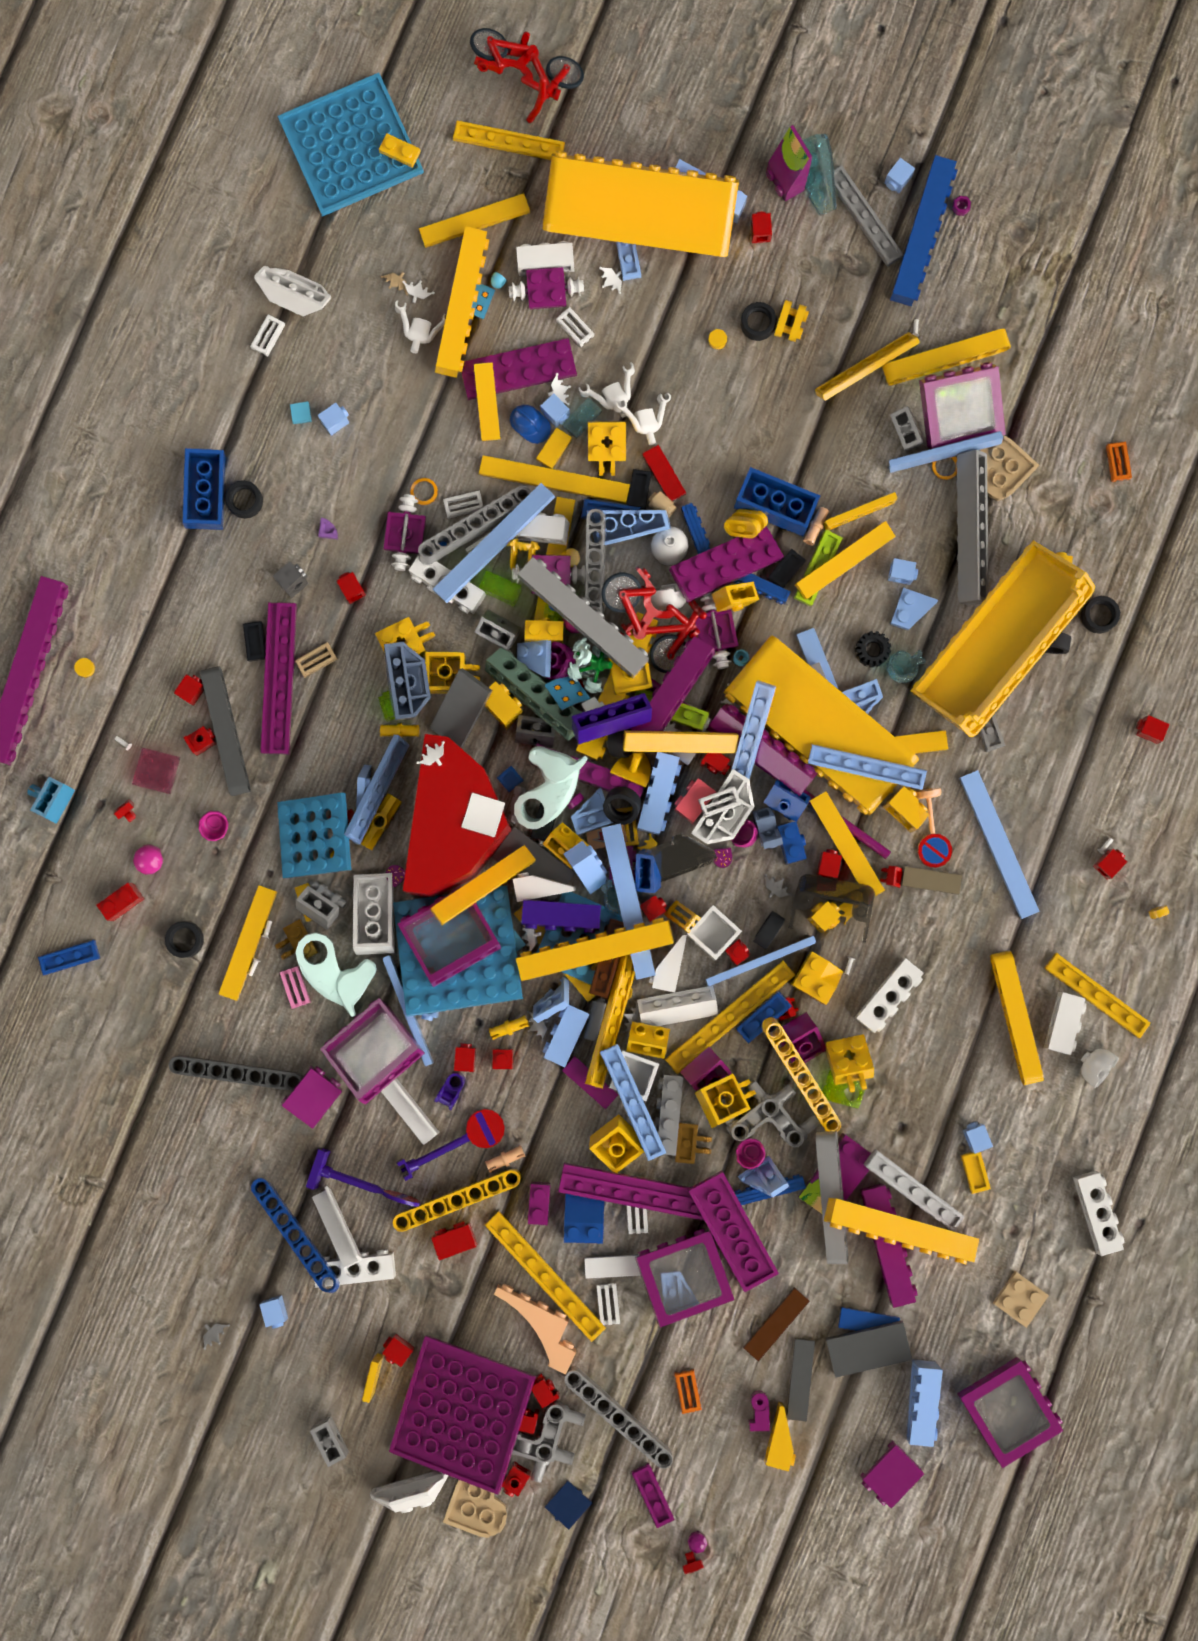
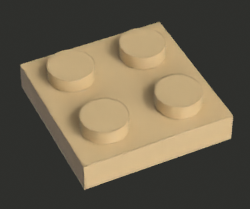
M1014 1271L993 1304L1027 1328L1049 1295Z

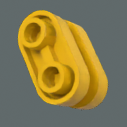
M785 300L774 336L781 338L784 332L790 334L788 340L796 342V339L800 340L803 328H800L802 321L806 322L809 311L806 310L807 306L801 304L798 310L791 308L792 302ZM788 315L795 317L792 327L785 325Z
M738 509L725 521L724 529L730 536L755 538L767 526L768 518L761 511Z

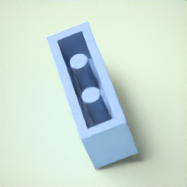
M581 841L564 853L569 864L590 894L609 882L606 877L608 872L591 845L587 847Z
M570 1004L560 1012L558 1017L562 1019L559 1025L555 1024L550 1035H553L551 1043L546 1042L542 1051L545 1053V1059L562 1067L566 1066L589 1013Z

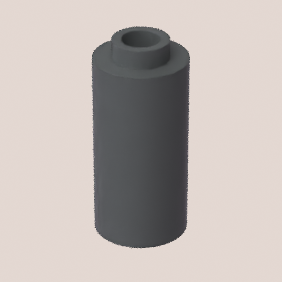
M597 998L596 1001L592 1000L584 1039L597 1042L608 1000Z

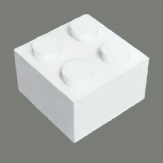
M712 905L686 935L712 959L717 960L742 931Z
M622 1050L624 1059L644 1101H647L659 1063ZM611 1080L609 1088L617 1090L613 1080Z

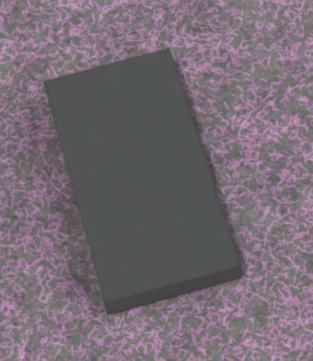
M461 668L447 692L430 729L440 736L449 737L460 748H463L493 690Z
M516 827L512 829L492 856L494 860L500 862L525 845L536 861L518 874L528 872L529 876L536 875L564 884H568L576 874L575 871ZM560 894L546 896L545 898L550 902H555Z
M903 1320L826 1338L835 1378L912 1360Z

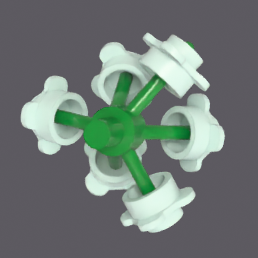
M584 637L573 646V651L575 652L573 658L576 659V664L570 662L567 674L575 682H578V679L582 677L587 679V681H583V684L588 692H603L601 688L602 681L598 679L599 672L604 669H611L613 664L611 661H605V658L608 657L596 646L592 647V652L595 653L593 655L590 651L591 646L586 642L587 638Z

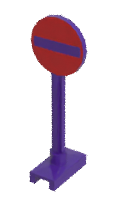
M483 1109L476 1111L467 1121L465 1135L417 1159L413 1158L407 1162L404 1159L397 1161V1166L404 1165V1168L401 1169L402 1173L405 1171L408 1173L403 1176L404 1180L407 1181L413 1178L412 1172L418 1170L419 1166L469 1141L479 1148L494 1147L504 1136L505 1126L503 1119L492 1110Z
M318 1149L306 1184L307 1188L317 1189L321 1177L333 1178L372 1193L382 1194L393 1201L419 1207L420 1201L416 1198L400 1192L385 1190L376 1184L333 1170L332 1167L326 1165L330 1150Z

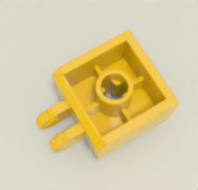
M588 421V461H599V476L604 474L603 461H611V476H615V461H626V421ZM605 436H609V439L612 440L609 446H605V443H602V439H605Z
M410 617L375 633L383 651L384 644L405 641L404 643L421 657H424L426 652L422 643L435 637L434 632H429L419 637L418 632L427 629L430 623L426 621L414 627Z
M425 652L430 694H447L461 668L466 671L480 670V665L466 664V656L462 652ZM447 669L450 674L444 677L441 672L444 673V670Z
M864 1034L826 1042V1055L834 1084L847 1083L851 1093L855 1091L853 1082L859 1080L861 1089H867L865 1079L874 1077V1066Z
M731 1074L695 1092L711 1128L751 1110L746 1099L755 1095L756 1092L751 1090L744 1095L741 1087H746L751 1083L749 1079L738 1084L734 1074Z

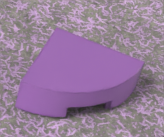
M321 518L319 538L338 540V532L335 526L329 520Z

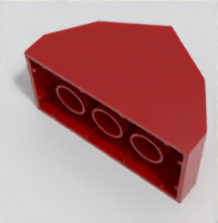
M424 735L422 754L427 755L426 744L435 749V744L440 747L442 741H444V755L439 758L442 763L440 766L436 761L430 766L420 764L403 891L410 895L423 897L439 896L475 878L512 831L504 811L502 812L495 837L461 827L472 793L498 801L499 799L485 769L446 736Z

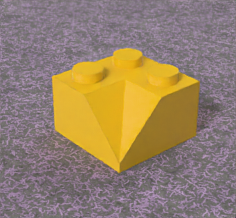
M495 681L489 686L493 691L485 707L508 730L523 712L520 708L522 704L516 697L512 699L509 696V690L503 683L499 685Z
M904 786L886 802L883 808L911 833L922 825L929 814L926 812L928 809L915 797L917 795L915 791L910 787L906 788Z
M812 951L808 954L791 986L821 1004L827 1005L838 986L843 971Z
M619 1114L590 1136L589 1149L615 1173H618L644 1153L634 1128Z

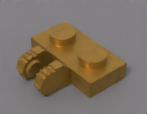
M301 919L284 927L283 930L287 939L275 945L276 949H281L291 943L294 948L281 955L282 960L294 955L298 942L306 934H309ZM310 941L304 947L303 952L306 959L319 953L313 941Z
M679 1122L675 1162L695 1164L696 1153L711 1154V1149L704 1147L696 1148L697 1141L712 1142V1137L697 1135L698 1124Z

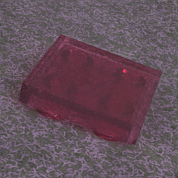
M142 748L132 785L171 794L180 757Z

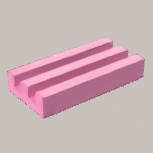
M299 966L280 972L291 1009L311 1003ZM296 971L305 1001L301 1000L292 972ZM286 974L289 975V978H290V981H291V984H292V987H293V990H294V993H295V996H296V999H297V1002H298V1003H296V1004H295V1001H294V998H293V995H292V992H291V989H290V986H289V983H288Z

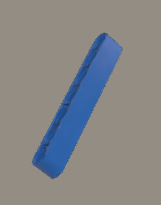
M262 1178L254 1180L251 1185L252 1193L318 1287L327 1293L336 1292L340 1285L339 1279L272 1184ZM265 1183V1191L263 1193H259V1185ZM272 1199H276V1207L270 1209L269 1202ZM287 1214L288 1222L281 1225L280 1218ZM298 1230L299 1238L293 1241L291 1234L293 1231ZM309 1246L311 1252L307 1257H304L302 1250L304 1247ZM317 1262H320L322 1269L320 1272L315 1273L313 1267ZM332 1278L333 1286L330 1289H326L325 1281Z

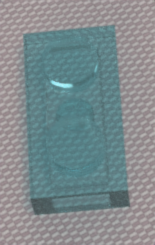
M588 397L563 423V427L577 439L588 427V421H594L602 413V409Z

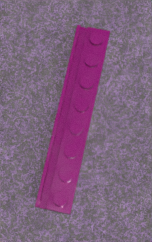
M268 602L261 754L290 755L296 603Z
M569 1163L563 1164L558 1188L560 1193L704 1220L688 1192L690 1187Z

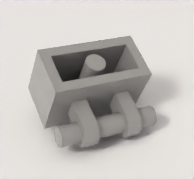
M317 881L311 887L307 886L296 899V909L326 930L338 918L339 906L344 908L347 904L340 894L333 893L328 889V886Z

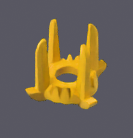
M512 539L508 542L507 546H511V570L516 566L518 549L524 552L528 550L529 562L532 555L536 554V550H540L537 542H518V539Z

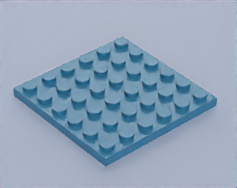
M376 73L278 115L281 126L322 217L424 173L418 158L412 168L379 153L378 149L386 133L411 144L380 73Z
M507 885L499 886L476 902L498 940L501 949L435 987L430 983L401 932L398 923H400L403 917L416 914L419 908L435 903L434 901L440 896L393 903L407 1017L523 999L520 974L516 962L517 951ZM465 909L443 925L435 917L414 929V934L427 955L423 962L427 968L433 967L435 971L442 969L487 943L468 909Z

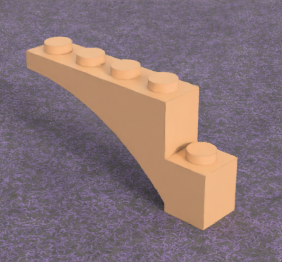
M498 1284L494 1295L514 1307L530 1323L545 1348L549 1359L548 1366L566 1375L576 1354V1348H574L573 1343L567 1340L560 1341L569 1318L560 1310L556 1309V1311L549 1309V1305L544 1302L538 1301L536 1303L530 1300L531 1296L523 1292L520 1294L514 1292L513 1288L507 1284L502 1286Z

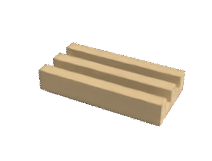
M327 642L296 659L295 662L303 677L306 678L338 659ZM325 649L328 650L327 652L318 656L317 658L309 661L304 665H301L302 662L320 653L321 651ZM331 655L330 658L305 671L306 668Z

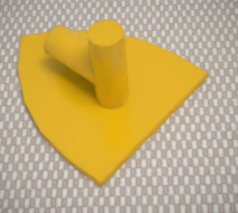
M635 752L627 758H620L614 764L610 773L646 788L651 776V766L644 752Z

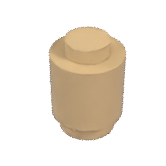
M661 491L658 493L654 492L648 499L650 508L653 510H667L668 518L677 508L674 502Z

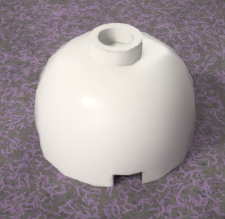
M671 526V529L657 532L653 536L651 552L661 564L668 566L676 565L687 555L688 539L679 528Z
M676 583L662 585L660 590H656V593L651 596L652 604L661 611L666 610L668 604H672L678 609L686 603Z
M1096 1049L1092 1053L1087 1051L1081 1059L1084 1062L1081 1067L1083 1078L1094 1088L1098 1087L1109 1075L1111 1068L1115 1067L1119 1057L1105 1049Z

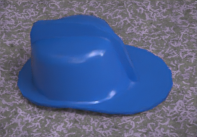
M523 404L517 406L510 414L511 426L527 441L538 444L548 439L551 433L550 422L534 407Z

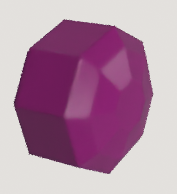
M958 196L954 199L952 210L956 215L964 216L970 211L971 201L967 196Z
M696 1531L691 1533L687 1539L691 1551L696 1554L704 1552L707 1546L705 1534Z

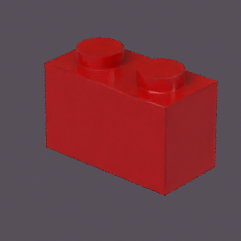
M128 882L96 906L107 921H115L142 902L144 897L135 884Z
M464 1221L454 1224L452 1229L446 1230L445 1227L435 1231V1235L431 1239L439 1261L477 1247L478 1244L470 1222L465 1224Z

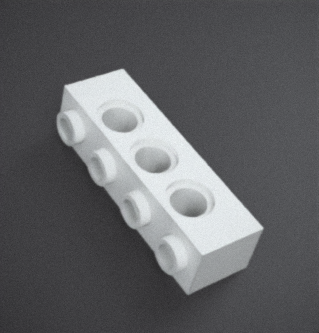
M418 555L408 571L412 575V580L418 584L423 582L428 585L426 587L428 590L436 594L433 588L451 570L437 561L429 565L422 564ZM434 571L435 576L433 578H426L427 572ZM468 582L460 590L466 591L467 596L460 599L457 597V593L448 603L452 604L455 602L464 613L468 614L470 612L474 614L486 594L485 591Z
M903 958L854 1018L872 1033L880 1032L885 1027L886 1023L884 1021L888 1016L892 1017L898 1011L897 1005L901 1001L905 1002L911 994L909 993L913 986L916 988L923 980L921 976L924 973L909 960ZM901 976L907 980V984L903 988L898 984V979ZM889 991H892L895 995V999L892 1002L886 1000V994ZM880 1006L883 1010L880 1017H876L873 1013L874 1008Z
M1092 1171L1073 1177L1096 1254L1104 1256L1124 1250V1238L1122 1233L1118 1232V1218L1112 1212L1110 1205L1113 1203L1110 1195L1106 1193L1104 1186L1107 1184L1103 1174ZM1096 1188L1098 1195L1095 1198H1091L1090 1193ZM1099 1208H1103L1104 1213L1098 1218L1096 1212ZM1105 1227H1109L1110 1232L1104 1237L1102 1231Z
M388 1249L376 1251L377 1254L369 1255V1252H360L363 1260L356 1263L359 1266V1272L356 1273L352 1272L350 1267L344 1269L339 1256L336 1259H330V1256L323 1257L330 1267L335 1265L339 1268L340 1272L336 1276L339 1279L340 1285L394 1279L396 1276L394 1252H388ZM376 1261L379 1269L372 1270L369 1267V1262ZM317 1262L314 1265L313 1270L315 1273L321 1271L322 1264ZM332 1278L325 1281V1287L333 1286L334 1284Z

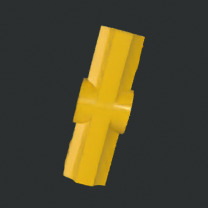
M387 793L361 845L373 851L382 834L389 827L390 821L402 801ZM379 817H383L385 820L384 825L381 827H377L375 824L376 819Z

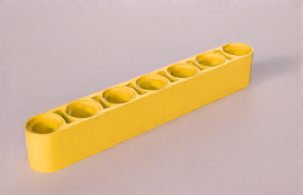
M998 329L889 362L882 369L887 384L892 386L1005 352L1011 348L1006 330Z
M1008 950L991 954L990 960L1021 1082L1023 1085L1041 1082L1044 1080L1012 952Z
M766 1018L762 1023L763 1032L826 1132H838L841 1128L839 1118L783 1027L775 1018ZM771 1026H776L774 1031L768 1032ZM786 1041L784 1047H778L781 1042ZM796 1057L793 1063H788L790 1058ZM801 1073H805V1076L803 1078L798 1079V1076ZM810 1089H815L812 1094H807ZM824 1104L822 1109L817 1110L819 1105ZM829 1120H834L832 1124L827 1125Z
M511 1168L424 1202L419 1207L414 1206L404 1210L393 1219V1227L400 1232L407 1231L515 1188L520 1183L521 1174L517 1169ZM509 1173H514L517 1176L515 1183L508 1182L507 1175ZM490 1181H497L499 1188L491 1190L488 1185ZM472 1188H478L481 1195L473 1197L470 1191ZM454 1195L461 1196L462 1203L459 1205L454 1204L452 1197ZM436 1202L442 1203L444 1211L437 1212L434 1204ZM417 1210H423L426 1213V1217L419 1219L416 1216ZM399 1217L407 1219L408 1223L406 1226L399 1225Z

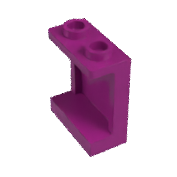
M310 1065L307 1073L288 1097L286 1096L282 1100L281 1104L282 1107L313 1129L342 1093V1089L340 1087L341 1083L335 1078L329 1079L324 1075L326 1072L318 1066L314 1068Z
M893 1440L887 1445L889 1448L887 1452L866 1474L862 1472L860 1475L863 1480L862 1485L869 1492L873 1490L877 1494L876 1499L883 1506L887 1504L891 1509L924 1475L922 1469Z

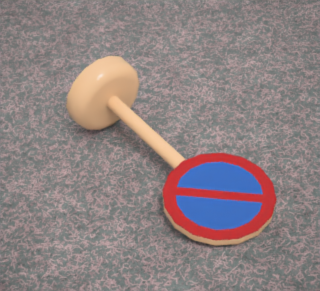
M941 788L916 790L915 793L917 795L915 797L918 799L926 798L930 834L926 835L918 845V855L925 865L938 868L944 866L952 856L950 841L941 834H935L931 798L940 796Z

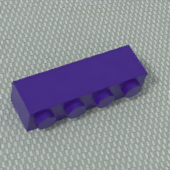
M645 693L573 715L572 731L578 744H582L651 722L652 707Z
M523 900L522 925H525V929H537V926L545 927V930L548 931L564 928L565 932H576V929H583V933L594 934L595 930L599 931L601 905Z

